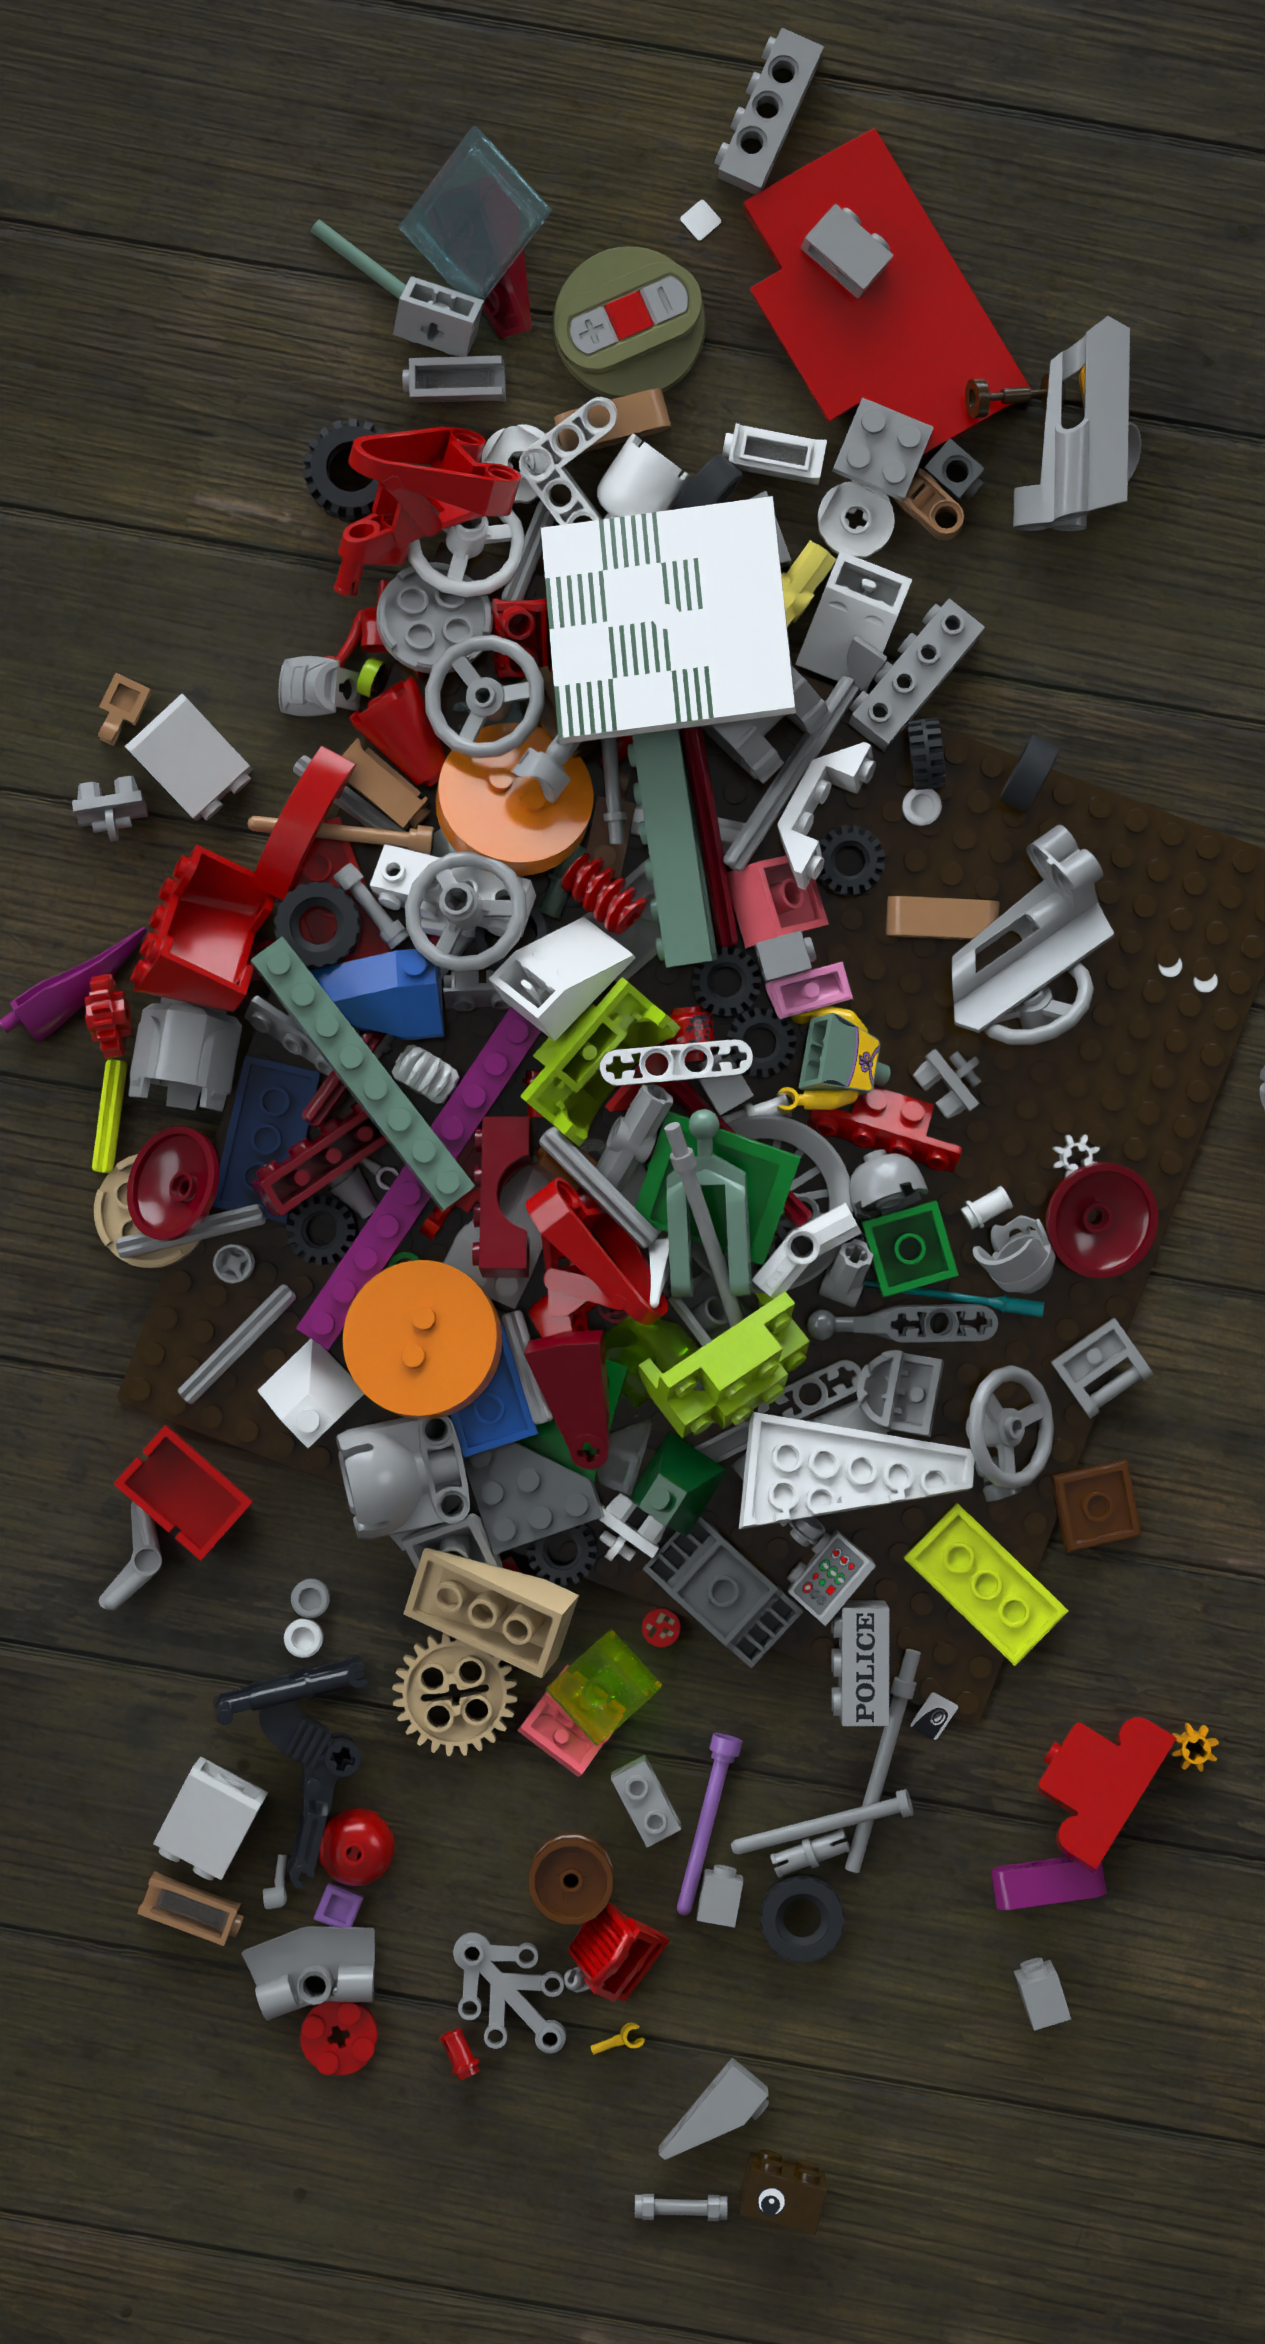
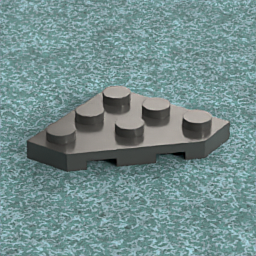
M511 1442L465 1458L462 1454L463 1463L494 1555L605 1517L593 1480L558 1464V1462L532 1449H528L516 1442Z

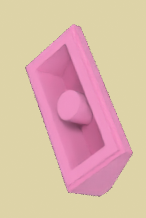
M843 962L784 977L765 984L766 991L779 1019L853 999Z

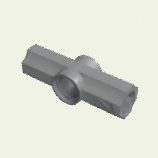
M654 1083L642 1084L625 1116H619L616 1119L608 1135L606 1149L598 1162L599 1164L596 1166V1169L620 1193H622L638 1163H644L649 1157L656 1141L657 1130L673 1104V1097L663 1087Z

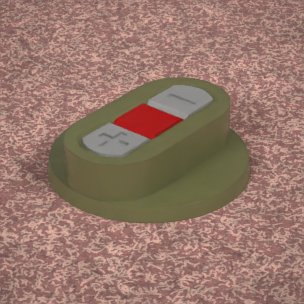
M617 247L605 250L587 259L573 271L562 286L553 313L554 340L564 365L585 387L612 399L656 388H661L662 392H665L675 386L688 374L697 361L706 333L704 304L699 285L693 275L667 256L641 247Z

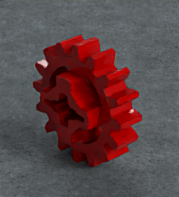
M112 974L93 976L90 982V996L84 999L87 1028L90 1030L93 1042L100 1041L101 1052L104 1053L105 1059L126 1056L127 1046L125 1040H127V1036H132L130 1005L127 1003L124 991H117L116 981L113 980Z

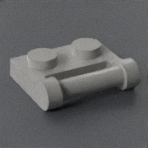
M1112 1318L1050 1361L1090 1419L1100 1413L1098 1408L1140 1379L1145 1381L1154 1375L1115 1318ZM1127 1357L1132 1367L1089 1396L1083 1387Z

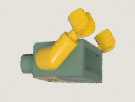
M826 1006L808 1011L807 1013L790 1016L792 1021L797 1024H806L810 1021L799 1082V1089L805 1091L804 1094H798L793 1088H782L777 1095H789L793 1099V1104L790 1106H777V1110L780 1113H791L797 1106H804L805 1110H834L854 1103L858 1095L870 1093L873 1085L882 1087L888 1082L890 1067L878 1062L880 1042L876 1037L868 1033L867 1028L853 1011Z

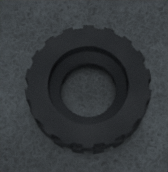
M311 882L299 885L295 890L285 895L286 898L282 903L280 902L277 908L278 912L274 920L276 927L275 935L277 939L282 936L305 966L318 969L345 961V958L354 952L357 942L360 941L362 920L360 919L358 907L346 892L333 884ZM311 907H326L334 913L337 919L336 934L325 944L316 945L309 943L300 933V918Z
M798 1873L797 1876L788 1875L782 1881H776L772 1885V1889L764 1895L763 1903L760 1906L761 1931L768 1946L772 1951L775 1950L778 1956L783 1959H791V1962L799 1963V1961L810 1963L815 1959L826 1957L830 1950L833 1951L836 1948L839 1938L841 1939L844 1933L845 1915L839 1895L827 1881L824 1882L815 1875L807 1876L805 1873ZM799 1899L813 1902L821 1913L819 1928L813 1934L806 1937H798L791 1934L783 1923V1914L786 1907L791 1902Z

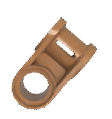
M918 468L915 472L916 477L912 480L904 501L894 497L893 499L903 511L917 520L935 538L943 541L952 540L958 536L962 529L963 509L942 489L931 475L925 470ZM941 512H950L955 516L957 523L952 528L945 529L938 526L935 518Z

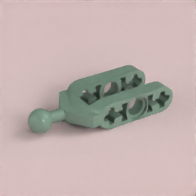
M698 1110L691 1115L688 1127L691 1134L697 1138V1156H695L697 1166L695 1171L699 1184L725 1185L731 1296L751 1295L752 1277L746 1172L713 1154L712 1138L719 1131V1120L715 1113L710 1110ZM673 1171L666 1178L672 1297H693L690 1204L680 1174Z

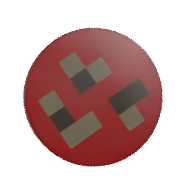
M666 1608L652 1609L643 1619V1636L647 1642L656 1647L671 1645L680 1634V1621L677 1615Z

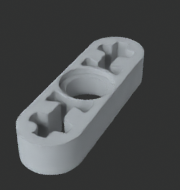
M838 1360L784 1387L785 1392L775 1402L780 1405L789 1401L784 1394L792 1390L793 1400L801 1411L793 1414V1408L790 1407L781 1412L782 1417L799 1420L857 1391V1382L861 1369L850 1360ZM844 1366L847 1371L854 1370L856 1376L851 1378L852 1386L846 1388L842 1383L831 1387L836 1394L828 1398L827 1387L819 1377L827 1374V1380L831 1381L839 1376L837 1369ZM806 1383H815L821 1390V1398L814 1405H806L799 1398V1390ZM765 1402L758 1406V1413L765 1414L764 1412L769 1410V1405H766Z

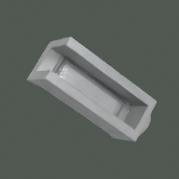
M502 356L409 358V369L403 370L404 393H410V398L414 404L463 401L506 402L505 362Z

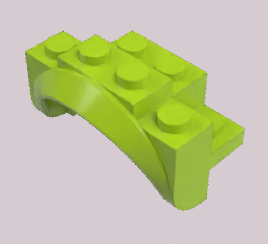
M621 977L597 1007L591 1003L556 1041L548 1037L533 1056L545 1068L520 1097L580 1147L588 1138L590 1125L598 1110L617 1086L606 1082L601 1075L600 1063L603 1057L608 1052L614 1050L657 1046L661 1042L673 1038L681 1027L627 980ZM633 1054L634 1063L626 1064L622 1063L621 1057H613V1064L606 1065V1071L612 1072L615 1079H621L624 1071L631 1070L640 1061L641 1054Z
M786 1291L775 1299L767 1293H753L758 1299L760 1309L665 1373H662L650 1358L638 1365L641 1380L648 1394L681 1438H684L691 1432L694 1435H698L712 1423H718L722 1429L731 1423L738 1426L749 1419L754 1413L753 1410L762 1402H765L766 1405L771 1404L785 1392L784 1387L788 1377L785 1368L790 1372L806 1360L807 1357L805 1355L810 1342L791 1318L795 1303ZM697 1380L706 1391L694 1390L698 1384Z

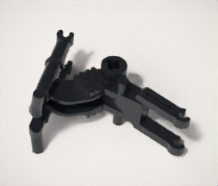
M350 1655L344 1661L307 1670L304 1667L299 1672L251 1683L248 1687L220 1693L213 1699V1705L218 1711L217 1720L222 1725L230 1724L234 1713L250 1709L252 1711L259 1710V1722L264 1734L286 1756L302 1763L301 1815L292 1856L287 1862V1869L292 1884L298 1889L304 1887L302 1880L299 1879L300 1873H306L309 1878H314L315 1876L314 1871L326 1819L332 1807L335 1784L341 1777L350 1776L357 1771L361 1763V1755L350 1735L343 1732L331 1733L328 1726L304 1715L297 1708L296 1700L308 1697L309 1700H312L316 1695L352 1686L355 1688L367 1686L368 1680L364 1677L363 1673L365 1666L358 1655ZM342 1746L346 1747L350 1756H342L340 1762H336L332 1752L339 1753Z

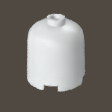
M632 433L597 487L599 503L608 512L604 519L671 510L693 478L686 472L679 478L678 475L682 469L645 442L639 448L638 445L642 440Z

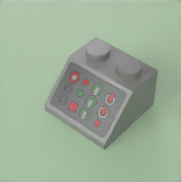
M837 1529L832 1535L825 1532L819 1538L818 1543L812 1547L811 1550L816 1554L807 1565L800 1562L787 1577V1580L791 1583L787 1587L788 1592L825 1626L876 1566L872 1558Z

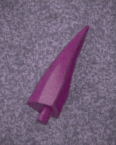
M143 926L92 959L61 974L42 980L10 1002L13 1011L0 1019L2 1028L6 1033H9L23 1023L37 1043L41 1042L85 1006L84 999L90 996L91 977L105 974L114 975L147 933L146 928Z

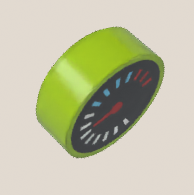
M374 657L366 661L357 681L356 688L358 693L369 698L374 697L385 674V662Z

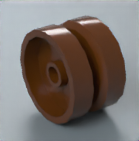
M562 1832L548 1838L536 1850L529 1871V1893L535 1907L548 1919L563 1925L582 1924L594 1919L607 1906L613 1891V1863L607 1849L594 1837L581 1832ZM570 1873L575 1874L579 1882L577 1883L573 1880L571 1884L565 1882V1876Z

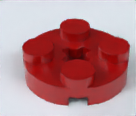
M324 2001L321 2004H316L312 2007L302 2024L300 2042L303 2053L307 2060L322 2074L341 2076L354 2073L365 2066L374 2054L378 2038L377 2023L371 2011L362 2003ZM334 2026H339L341 2031L348 2030L350 2036L345 2038L344 2045L330 2041L329 2037L333 2034L332 2028Z

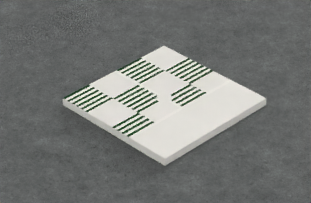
M773 496L541 528L560 744L796 713Z

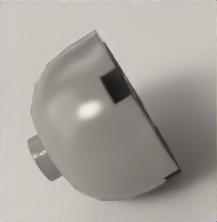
M884 1149L865 1155L863 1157L865 1163L858 1166L850 1177V1202L857 1219H870L869 1211L880 1210L881 1214L884 1215L905 1209L921 1200L919 1192L928 1194L925 1180L917 1165L909 1157L896 1153L886 1154Z

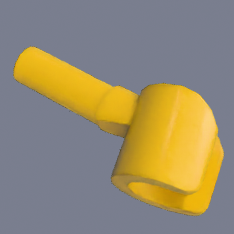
M632 2022L625 2024L620 2034L591 2045L593 2055L624 2044L629 2048H639L643 2045L645 2039L638 2038L631 2042L627 2040V2034L630 2030L637 2029L640 2026Z

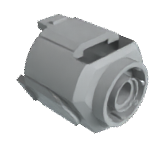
M161 997L160 1003H152L142 1010L141 1022L138 1025L132 1059L129 1097L147 1098L150 1084L168 1087L166 1104L168 1107L196 1111L201 1093L200 1107L223 1112L226 1095L231 1094L242 1025L238 1019L226 1015L227 1011L164 997Z

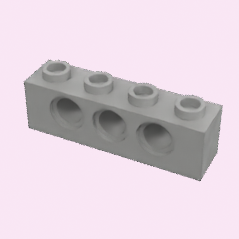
M781 28L777 39L770 36L761 57L767 60L761 74L754 72L746 90V94L751 96L745 109L741 107L737 109L732 120L730 129L735 131L730 144L722 143L714 164L720 166L718 169V179L754 195L763 191L823 57L824 46L784 28ZM784 68L793 74V79L788 83H779L773 78L772 74L777 69ZM768 103L775 106L778 113L773 118L765 119L757 113V108L762 104ZM746 139H756L761 143L762 149L758 153L748 154L743 151L741 144Z

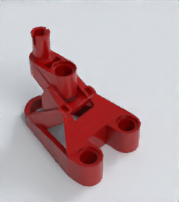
M437 427L361 436L354 439L348 463L358 473L377 480L379 485L372 507L373 513L352 523L343 532L338 550L342 561L337 580L334 584V590L344 596H349L351 590V595L356 596L359 591L358 587L365 564L402 565L405 563L410 543L425 535L432 537L439 533L441 529L483 516L502 517L510 515L521 479L520 473L502 464L479 463L486 440L480 434L465 428ZM400 462L417 463V464H427V465H430V466H429V467H425V466L412 465V464H406V463H400ZM431 504H432V505L436 508V510L440 513L439 515L436 514V512L434 511V509H433V507L431 506Z
M557 1177L526 1201V1209L541 1233L546 1269L543 1280L545 1287L548 1288V1294L529 1307L530 1318L542 1338L563 1332L588 1331L587 1312L599 1304L616 1310H624L635 1321L646 1326H650L667 1313L668 1304L663 1291L659 1305L656 1308L650 1306V1264L643 1249L581 1186L575 1191L567 1181ZM592 1231L597 1236V1238L602 1243L607 1252L610 1254L612 1259L608 1256V1254L600 1246L597 1240L593 1237V1235L591 1234ZM568 1258L570 1260L569 1267L558 1268L559 1259Z

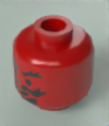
M701 1006L671 1009L669 1017L681 1029L673 1038L665 1040V1045L715 1041L712 1016L708 1012H703ZM691 1050L686 1054L684 1062L704 1060L703 1052Z

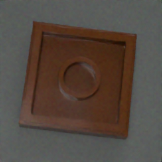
M1122 1459L1051 1475L1065 1551L1072 1552L1142 1536L1127 1460Z

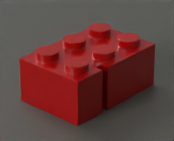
M165 1425L142 1451L149 1457L146 1462L140 1457H136L113 1484L168 1533L177 1526L181 1532L176 1535L175 1539L201 1561L254 1501L173 1429Z

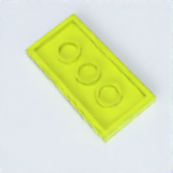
M958 1503L903 1557L1014 1666L1068 1612V1609Z

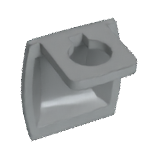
M301 656L285 659L279 678L280 712L295 716L312 717L336 713V707L357 711L360 708L361 694L358 693L356 688L360 673L340 668V661L330 658ZM346 679L350 681L352 686V693L348 700L345 699L343 692H339V684H344Z

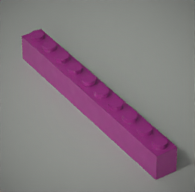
M510 1007L430 1127L455 1160L458 1159L476 1132V1129L481 1126L483 1117H487L543 1033L512 1007ZM406 1164L296 1328L327 1350L333 1348L343 1333L348 1310L359 1291L374 1276L385 1270L432 1199Z

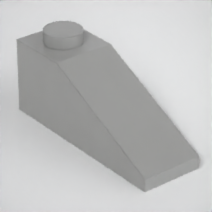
M731 2058L659 2145V2155L666 2160L743 2126L750 2117L756 2120L769 2104V2101L766 2099L769 2096L768 2087L734 2058Z

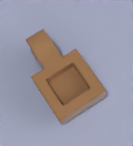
M115 673L99 706L100 710L109 713L98 733L101 741L114 746L125 721L134 726L136 725L151 695V689Z

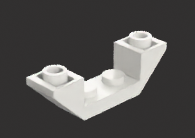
M863 742L813 759L777 824L780 839L798 888L806 890L811 878L817 879L824 865L819 841L806 836L813 824V812L818 803L823 804L830 793L831 784L857 794L863 782L868 783L871 780L876 768V762L873 759L872 747L868 743Z

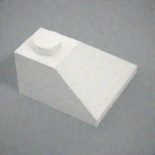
M312 1339L257 1390L279 1419L307 1448L312 1446L364 1395L343 1366L323 1346Z

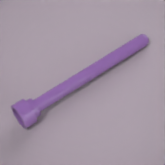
M713 1733L709 1749L712 1751L711 1758L714 1759L677 1904V1911L681 1915H688L692 1911L729 1763L734 1762L735 1757H739L743 1743L741 1739L730 1735Z

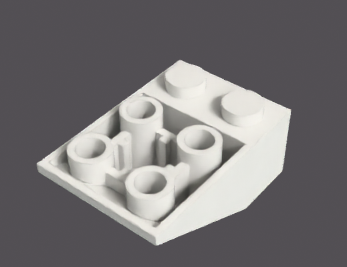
M840 551L795 665L837 682L843 676L851 677L847 666V654L855 635L883 654L912 579ZM871 682L868 684V686H867V687L865 688V690H864L866 693H867V691H868V689H869V686H870Z
M582 917L516 950L489 978V981L509 1006L553 1041H556L636 957L588 919Z

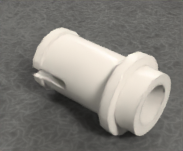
M999 1186L996 1190L973 1203L968 1200L966 1207L962 1208L961 1212L971 1229L977 1226L982 1229L984 1228L983 1223L1007 1209L1013 1208V1205L1003 1187Z

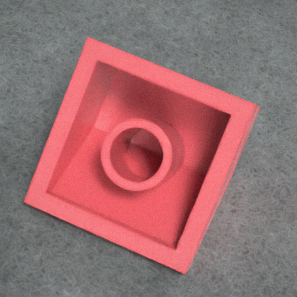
M786 855L749 864L742 871L733 870L727 872L731 900L746 948L753 947L758 942L801 930L803 933L829 925L816 879L811 878L806 890L798 888Z

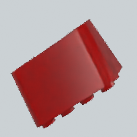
M196 844L188 857L184 855L180 857L172 876L174 878L167 877L159 891L158 898L163 901L161 905H157L150 918L149 926L153 927V931L146 935L139 953L145 956L143 961H138L130 978V981L135 983L134 991L234 1012L246 996L254 967L247 964L255 935L272 912L276 897L251 884L255 872Z

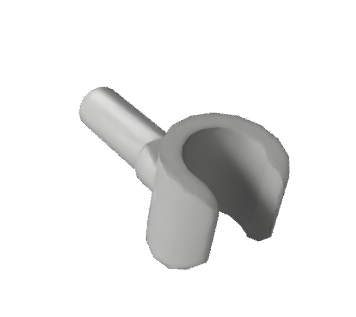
M278 1854L274 1879L275 1887L263 1889L265 1909L281 1908L287 1901L284 1878L288 1855Z

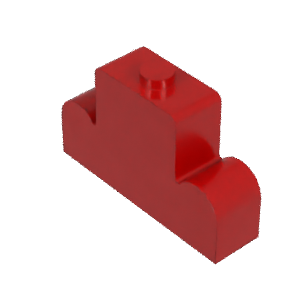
M1134 1717L1122 1725L1116 1737V1744L1082 1723H1076L1062 1745L1054 1742L1043 1760L1049 1766L1040 1779L1036 1790L1045 1798L1074 1815L1067 1818L1058 1829L1056 1844L1059 1850L1071 1860L1094 1873L1177 1738L1145 1718Z

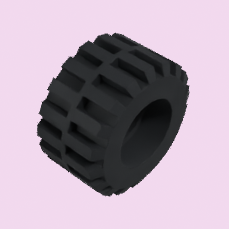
M349 419V423L342 424L341 420L333 422L334 427L329 430L326 427L321 429L318 439H312L309 443L310 450L308 454L305 453L303 461L305 464V470H303L304 479L316 504L322 507L329 516L339 517L341 521L348 523L350 519L358 521L373 513L372 507L379 483L373 479L362 490L356 492L343 491L337 488L331 479L332 465L339 456L351 451L354 439L361 436L386 434L382 429H376L374 424L365 421V424L358 422V419Z

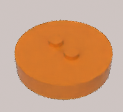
M500 723L481 729L475 742H495L511 734L520 723ZM537 727L521 746L499 757L473 758L451 750L442 766L436 793V813L443 834L457 852L472 851L479 855L499 860L515 871L517 876L538 874L556 867L577 849L586 833L594 801L593 785L588 769L581 757L573 758L571 755L567 762L562 765L565 769L564 772L572 780L557 800L551 803L545 799L540 783L535 777H520L511 772L529 748L534 749L538 753L540 751L546 753L552 740L543 728Z
M429 1260L408 1261L383 1270L368 1281L359 1291L345 1319L343 1351L353 1380L373 1402L403 1417L436 1419L462 1410L477 1399L487 1388L500 1361L502 1328L492 1300L482 1287L468 1275L441 1262Z

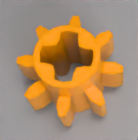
M1185 1723L1186 1732L1181 1734V1736L1176 1733L1172 1734L1177 1738V1748L1170 1750V1754L1175 1757L1183 1756L1180 1763L1182 1769H1187L1190 1763H1192L1202 1772L1205 1761L1208 1759L1211 1761L1217 1760L1211 1753V1747L1216 1746L1219 1742L1216 1738H1205L1208 1733L1207 1726L1202 1725L1199 1731H1195L1189 1723ZM1189 1741L1192 1743L1198 1741L1203 1748L1200 1753L1193 1751L1190 1754V1751L1186 1748Z

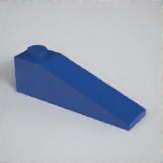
M416 949L392 951L310 970L311 974L351 1026L357 1027L358 1030L367 1032L372 1030L391 1034L393 1038L402 1040L444 1037L441 967L435 966Z

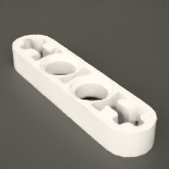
M741 1040L620 1049L610 1051L603 1057L600 1063V1071L606 1082L617 1086L737 1076L745 1073L750 1068L753 1054L747 1043ZM733 1046L738 1047L739 1053H746L747 1059L740 1062V1068L733 1069L731 1062H719L721 1071H712L714 1058L710 1050L711 1047H719L718 1055L730 1054L731 1047ZM691 1050H700L707 1056V1066L701 1072H692L685 1066V1056ZM654 1053H661L667 1058L669 1063L667 1071L659 1076L650 1074L645 1067L646 1059ZM633 1054H641L639 1067L643 1075L642 1078H633L635 1070L624 1071L621 1079H615L612 1072L606 1071V1065L613 1064V1057H621L622 1063L626 1064L634 1063Z

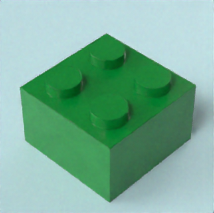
M936 1200L860 1221L867 1247L874 1254L871 1263L882 1297L959 1276Z

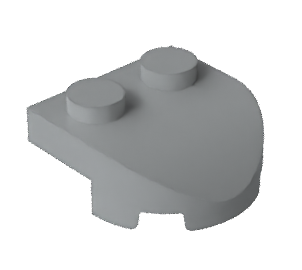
M898 1350L882 1353L881 1356L866 1364L859 1375L857 1397L862 1409L872 1421L887 1430L931 1437L944 1361L937 1358L907 1354Z

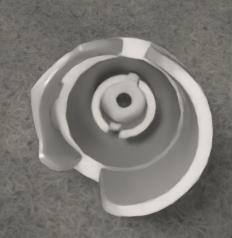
M1020 1215L1004 1226L994 1225L991 1230V1243L995 1252L992 1256L980 1246L973 1248L974 1257L979 1264L990 1274L994 1282L1007 1292L1023 1294L1035 1292L1046 1285L1053 1274L1056 1255L1039 1219L1034 1220ZM1014 1229L1022 1231L1009 1237V1233Z

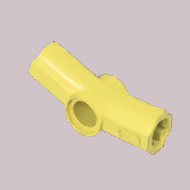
M811 540L788 572L781 574L787 628L792 621L795 623L803 614L815 596L813 594L814 591L823 582L837 560L826 549Z

